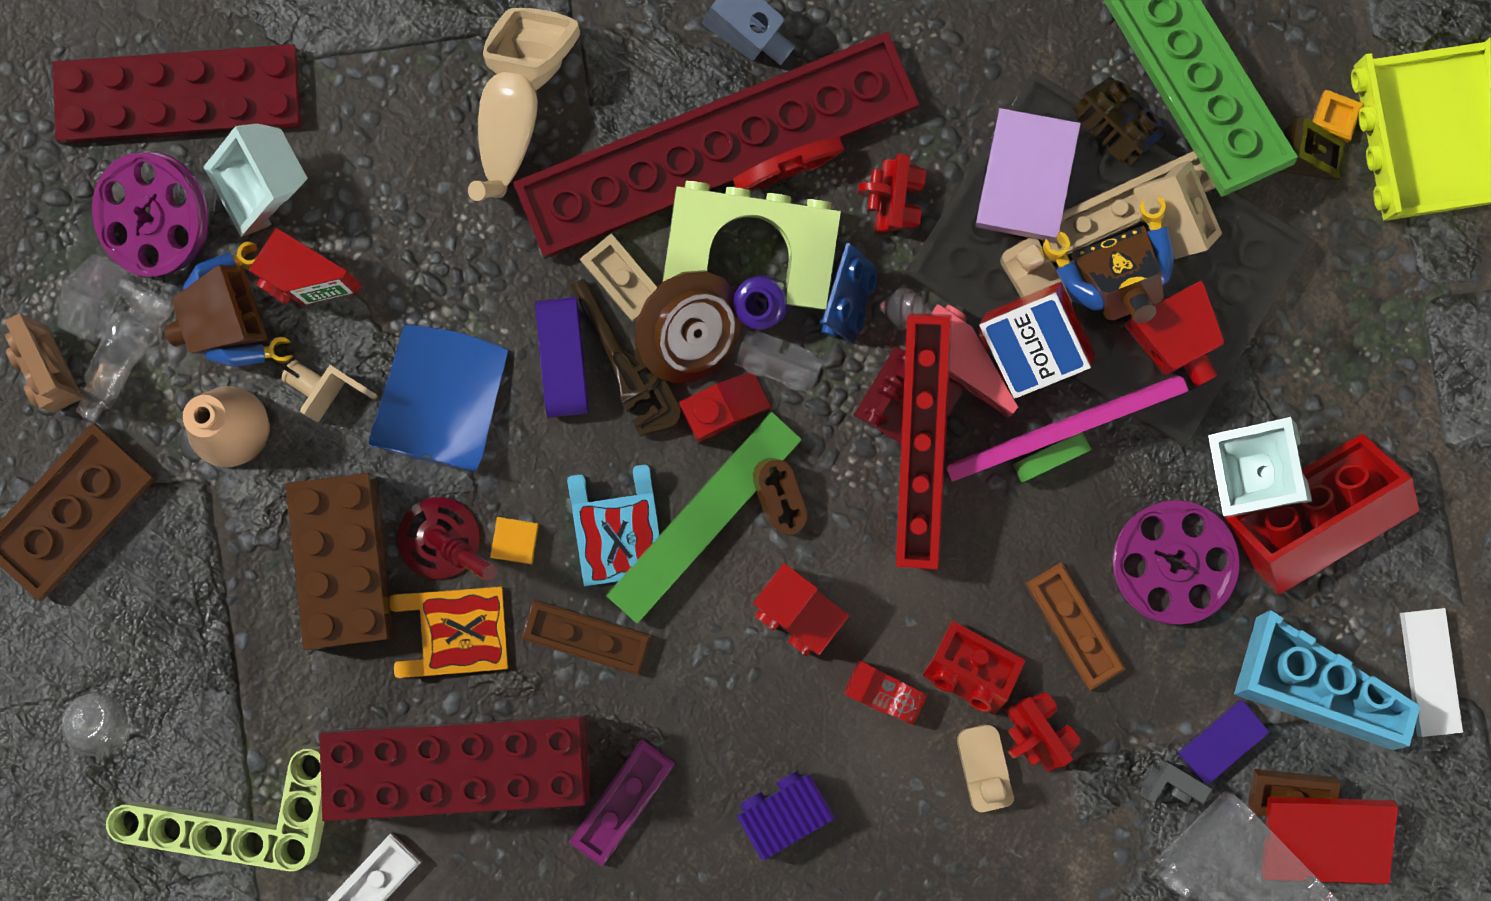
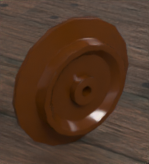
M705 270L682 272L662 282L646 299L636 321L635 345L641 362L655 377L672 383L697 381L714 372L731 355L741 333L742 322L737 317L733 306L736 291L723 277Z

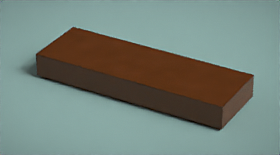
M536 600L532 601L521 636V640L639 676L652 638L651 635Z

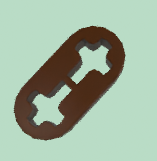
M776 458L763 459L754 468L753 482L766 520L770 527L782 534H796L806 524L807 511L794 472L790 465ZM771 467L779 472L782 471V476L777 478L780 492L776 491L774 485L765 483V478L770 476L769 469ZM781 500H783L787 508L795 510V514L790 516V524L778 520V517L783 514Z

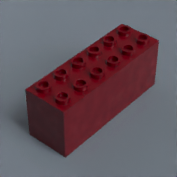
M587 715L339 729L319 733L322 821L584 806L591 799Z

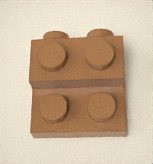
M21 313L5 320L10 331L4 335L10 348L6 349V353L11 364L17 371H22L28 383L24 385V390L30 402L35 407L39 406L43 410L55 413L83 399L49 327Z

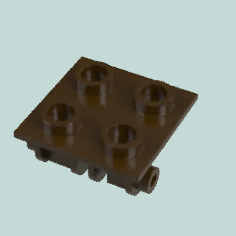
M1111 76L1082 96L1083 98L1073 107V110L1078 114L1075 118L1089 132L1103 118L1106 120L1093 133L1095 138L1109 125L1114 128L1101 143L1103 146L1107 145L1118 133L1120 134L1107 150L1121 164L1125 162L1129 167L1141 157L1142 153L1167 133L1161 127L1162 123L1159 117L1151 110L1143 109L1132 98L1133 93L1130 88L1123 82L1114 80Z

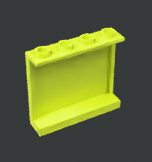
M1491 37L1481 43L1373 59L1372 53L1365 54L1354 65L1351 73V83L1353 90L1359 93L1360 102L1364 103L1363 107L1359 110V124L1361 130L1367 134L1369 147L1366 150V161L1369 170L1374 171L1376 181L1373 192L1376 208L1381 210L1383 221L1490 205Z

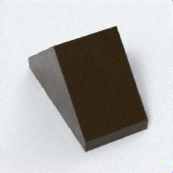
M1305 117L1296 118L1283 131V134L1298 158L1294 165L1278 172L1328 180H1340L1345 140Z

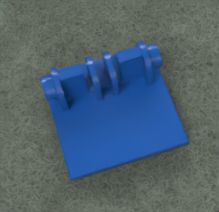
M846 243L842 259L837 264L833 278L834 284L830 287L832 292L828 296V305L826 310L823 311L819 324L823 326L822 334L831 337H837V334H839L849 343L854 344L857 333L862 331L865 324L866 313L864 309L868 296L873 293L877 284V267L850 243Z

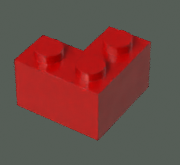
M785 563L782 564L752 604L758 609L754 615L756 619L772 631H775L778 626L792 635L787 642L806 657L811 651L816 655H820L849 617V614L818 592L817 587Z

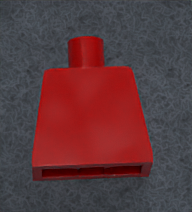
M1202 281L1154 305L1157 311L1150 321L1137 324L1130 318L1125 323L1127 330L1164 375L1167 376L1184 367L1195 387L1218 376L1206 354L1222 346L1224 339Z

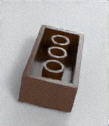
M370 473L285 483L303 650H317L394 640L395 630L393 612L390 609L389 602L391 594L377 476Z

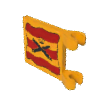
M502 587L390 596L391 611L420 610L423 647L422 660L397 661L394 664L395 677L407 678L508 669Z

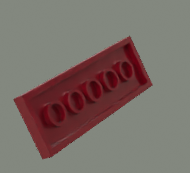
M294 44L52 61L55 139L60 144L231 132L235 126L256 123L279 129L302 127L298 49Z

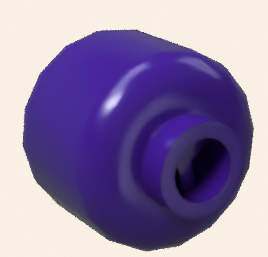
M767 275L747 279L739 285L734 295L733 306L737 317L743 324L752 329L763 330L776 326L784 320L790 308V305L787 304V289L785 285L777 278Z

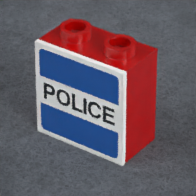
M1061 281L987 312L979 324L981 342L987 351H992L997 362L996 369L1006 387H1009L1014 399L1090 369L1095 357L1093 348Z

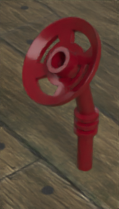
M444 497L429 498L414 505L403 517L398 529V548L404 562L417 574L431 579H446L468 569L487 582L492 581L496 577V567L477 555L480 544L479 527L473 514L461 503ZM439 507L454 511L465 523L459 525L452 517L439 513ZM424 512L427 520L419 527L417 536L408 537L411 523L420 513ZM438 519L448 522L453 529L448 530L438 525ZM460 538L468 539V544L462 541ZM426 545L436 550V556L426 553L422 546ZM416 550L425 560L436 562L437 569L422 565L411 553Z

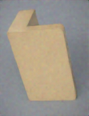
M1191 160L1176 164L1165 177L1140 184L1134 189L1139 206L1141 201L1144 200L1145 210L1150 214H1156L1160 211L1157 197L1161 196L1164 199L1166 209L1161 220L1163 227H1168L1175 256L1174 259L1207 251L1222 234Z

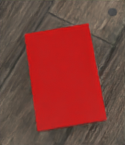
M1268 797L1260 873L1262 878L1275 881L1389 884L1398 805L1394 800Z

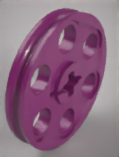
M157 152L128 154L111 163L97 182L92 201L94 228L102 247L120 267L140 276H160L185 268L199 254L208 230L207 203L197 179L180 161ZM145 162L151 164L155 172V177L151 184H147L141 175V168ZM115 182H119L125 190V198L121 204L117 203L112 196V187ZM176 184L182 185L187 194V199L183 206H179L173 198V189ZM146 207H151L150 214L154 217L152 222H149L150 215L146 212ZM118 222L123 224L127 231V240L123 245L116 240L114 235V228ZM178 225L183 226L188 232L189 240L185 247H181L175 240V230ZM149 244L153 245L159 254L156 266H152L146 260L145 250Z
M1164 501L1141 510L1122 528L1113 550L1114 578L1124 599L1141 615L1163 624H1188L1200 621L1214 614L1231 596L1239 574L1238 549L1228 527L1212 511L1188 501ZM1188 514L1197 515L1203 522V530L1197 537L1186 535L1182 529V521ZM1147 517H1154L1161 522L1163 532L1157 540H1149L1141 532V524ZM1212 548H1219L1226 554L1227 564L1221 571L1210 569L1206 563V555ZM1179 552L1182 554L1180 561L1189 569H1178L1172 573L1169 571L1171 564L1162 556H1174ZM1130 554H1138L1145 561V571L1140 577H1131L1124 569V561ZM1195 585L1206 587L1210 593L1209 604L1202 609L1194 607L1189 600V592ZM1154 588H1161L1169 595V605L1162 612L1153 610L1148 604V595Z

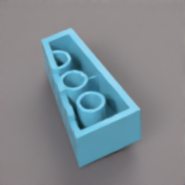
M1270 610L1256 617L1234 695L1390 750L1410 746L1420 705L1375 676H1369L1352 665L1353 662L1323 647L1316 642L1314 637L1303 630L1298 631L1283 621L1284 618Z

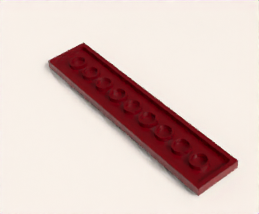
M885 32L517 180L513 184L544 259H547L673 208L676 188H685L686 181L710 184L709 191H716L733 184V178L775 156L824 139L840 137V140L914 111L918 109L919 102L889 32Z

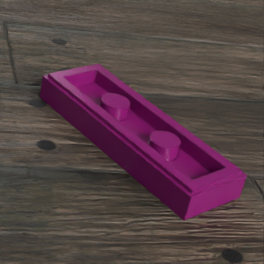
M641 739L569 843L603 867L676 762Z

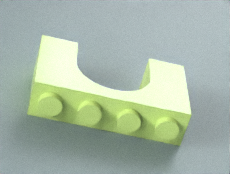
M686 181L685 188H676L663 282L682 272L707 271L711 243L718 230L728 222L738 218H758L774 226L786 242L789 256L785 283L787 304L826 310L841 211L831 210V202L807 199V206L790 204L791 196L767 193L766 200L750 198L751 190L735 187H726V194L709 191L710 184L696 181Z

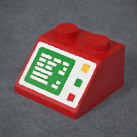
M275 228L249 268V271L260 278L256 285L285 305L292 299L301 306L355 294L362 287L345 269Z

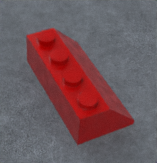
M1363 433L1302 469L1309 483L1312 502H1300L1257 510L1233 517L1224 516L1226 523L1256 572L1278 595L1419 512L1412 477Z

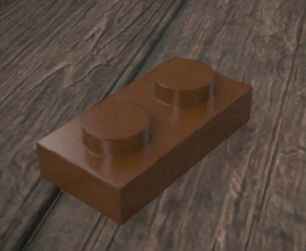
M1254 769L1247 808L1253 815L1266 816L1268 797L1338 799L1341 783L1337 777Z

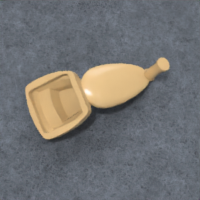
M511 8L500 17L489 33L485 42L483 56L487 67L495 72L496 75L487 82L483 89L478 116L480 156L485 176L489 181H473L470 183L468 194L472 200L482 201L490 197L502 198L506 194L508 185L512 182L523 161L533 134L538 104L536 90L548 82L559 70L562 59L579 38L580 29L576 20L548 10Z

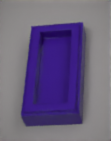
M1238 700L1181 748L1177 754L1201 783L1207 786L1264 738L1269 731L1244 701Z

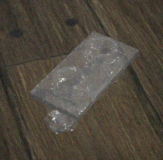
M758 330L755 333L747 331L741 343L735 365L743 367L753 375H763L782 382L792 390H802L811 394L824 361L817 358L818 353L790 344L787 354L783 355L779 353L783 340Z

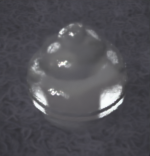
M900 287L893 294L889 295L885 302L880 304V309L896 327L907 329V315L909 313H923L924 300L922 295L914 292L913 289Z

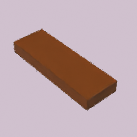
M1062 562L1024 583L1088 690L1096 688L1126 670Z

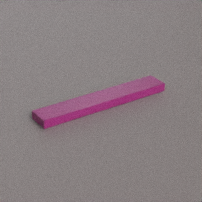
M1171 377L948 463V466H946L951 481H956L1188 391L1183 377Z

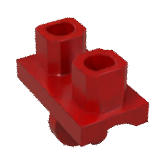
M899 153L896 155V159L884 160L882 170H872L871 182L858 184L857 193L868 197L867 210L877 212L874 232L887 234L897 229L911 230L920 225L922 211L920 206L905 203L906 191L914 193L922 191L925 185L926 170L910 164L911 156Z
M1045 692L1033 698L1027 697L1013 703L1004 710L1015 725L1008 730L1016 742L1008 750L1012 759L1024 754L1031 766L1040 762L1046 772L1059 766L1061 768L1065 767L1074 760L1070 754L1081 743V740L1074 729L1068 725L1062 726L1054 732L1046 719L1058 710L1056 703L1049 693Z

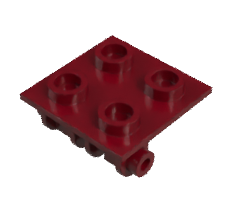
M895 346L853 415L901 444L906 352ZM950 378L947 417L965 387Z

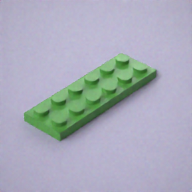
M1103 0L1221 197L1295 164L1298 156L1201 0Z

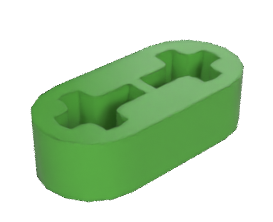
M1081 432L1013 464V467L1021 483L1091 451V447L1084 433Z

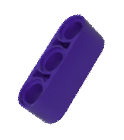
M577 297L535 301L547 418L588 414V393Z

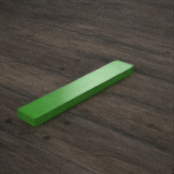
M770 412L606 594V597L638 624L755 493L753 472L756 465L766 458H776L783 461L802 439L773 412ZM772 467L769 469L770 475L774 471Z

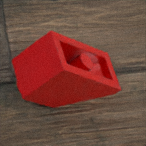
M753 371L717 383L679 402L680 409L698 444L771 409Z

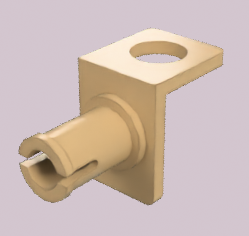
M293 360L287 367L298 373L300 377L297 378L286 370L282 374V381L285 384H289L308 397L300 412L316 422L321 420L345 382L377 402L379 399L378 395L329 365L323 376H320L303 365L299 360Z

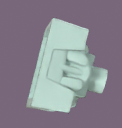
M258 123L235 126L204 165V169L240 237L269 227L271 222L268 218L308 179L282 130Z
M1291 417L1208 435L1223 516L1233 517L1257 510L1300 502H1312L1309 483L1302 472L1298 445L1301 444L1298 428Z

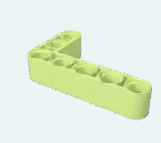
M320 747L302 749L291 757L277 825L144 802H132L118 806L109 813L106 820L107 832L114 841L123 844L283 871H297L311 864L317 858L322 838L324 821H322L321 771L316 778H311L303 770V762L308 755L315 756L320 762ZM300 797L307 798L313 806V812L309 819L300 818L295 811V804ZM128 811L134 813L139 821V826L135 833L129 832L124 825V817ZM169 818L174 819L180 826V835L176 840L170 839L165 832V824ZM210 825L217 827L222 834V840L218 847L211 846L206 840V830ZM251 832L257 833L263 840V849L260 854L252 853L247 847V837ZM292 839L300 841L305 848V855L301 861L293 860L287 852V846Z

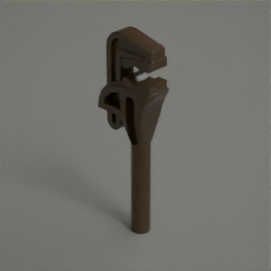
M580 279L574 282L570 287L609 357L619 385L621 402L627 413L634 410L639 403L651 401L650 395L652 393H655L662 406V409L658 410L653 405L647 414L639 415L632 420L640 437L669 430L677 426L681 419V409L666 381L655 377L640 360L637 348L634 352L635 357L622 349L586 280Z

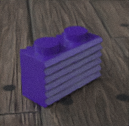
M796 770L776 782L779 790L767 797L760 791L740 803L743 811L737 814V818L762 861L835 819L809 772L801 776L799 771Z

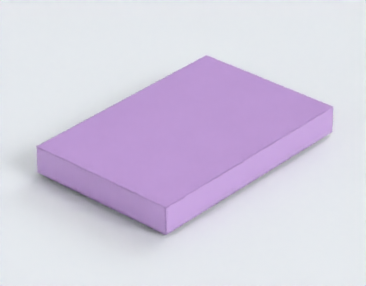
M999 108L975 227L1057 242L1056 236L1060 230L1080 123Z

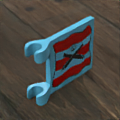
M648 465L633 467L637 495L588 502L586 480L583 475L568 477L567 483L584 586L619 581L660 535L651 473Z

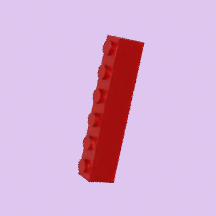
M909 313L907 315L896 567L938 569L940 563L952 314Z

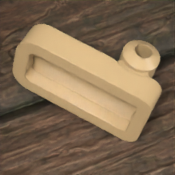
M1027 238L1006 250L1001 256L1000 262L1021 298L1061 281L1052 262L1044 257L1042 246L1038 239Z
M986 724L963 729L957 736V745L972 807L978 812H986L1010 806L1014 801V795L999 732L993 726Z

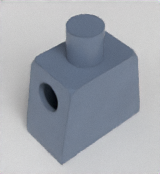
M716 0L702 21L705 27L753 61L762 50L781 65L795 48L794 44L777 32L785 19L765 0ZM750 26L756 27L760 33L754 32Z

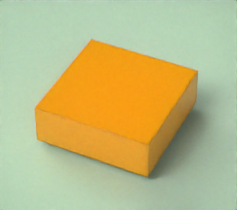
M1325 90L1322 93L1312 122L1348 143L1357 124L1359 110L1363 107L1364 103Z
M497 517L490 558L532 565L539 524Z

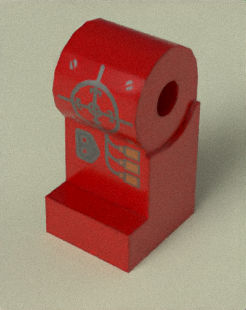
M859 660L843 692L845 696L886 715L890 714L913 726L928 696Z

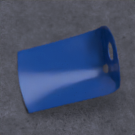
M404 324L389 377L371 428L368 445L433 464L476 471L484 453L494 405L509 350L459 332ZM421 455H429L432 457V459L423 457Z

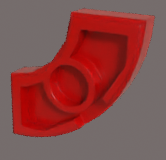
M840 137L820 140L766 160L733 178L736 188L751 191L766 189L798 173L819 168L843 153L842 151L845 149Z

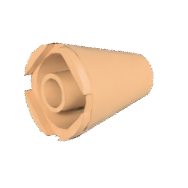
M222 386L207 391L191 399L183 411L184 426L193 450L204 461L215 466L227 468L250 462L263 450L270 433V423L268 422L263 403L251 392L240 387Z

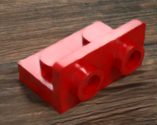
M952 620L932 660L925 668L923 677L930 680L936 688L945 692H952L967 700L974 709L995 715L1008 701L1026 660Z

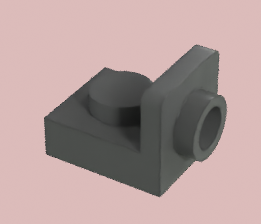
M1160 760L1157 766L1151 764L1140 781V786L1143 787L1140 796L1152 803H1155L1166 783L1169 784L1166 792L1187 805L1192 798L1204 804L1212 791L1208 786L1163 760Z

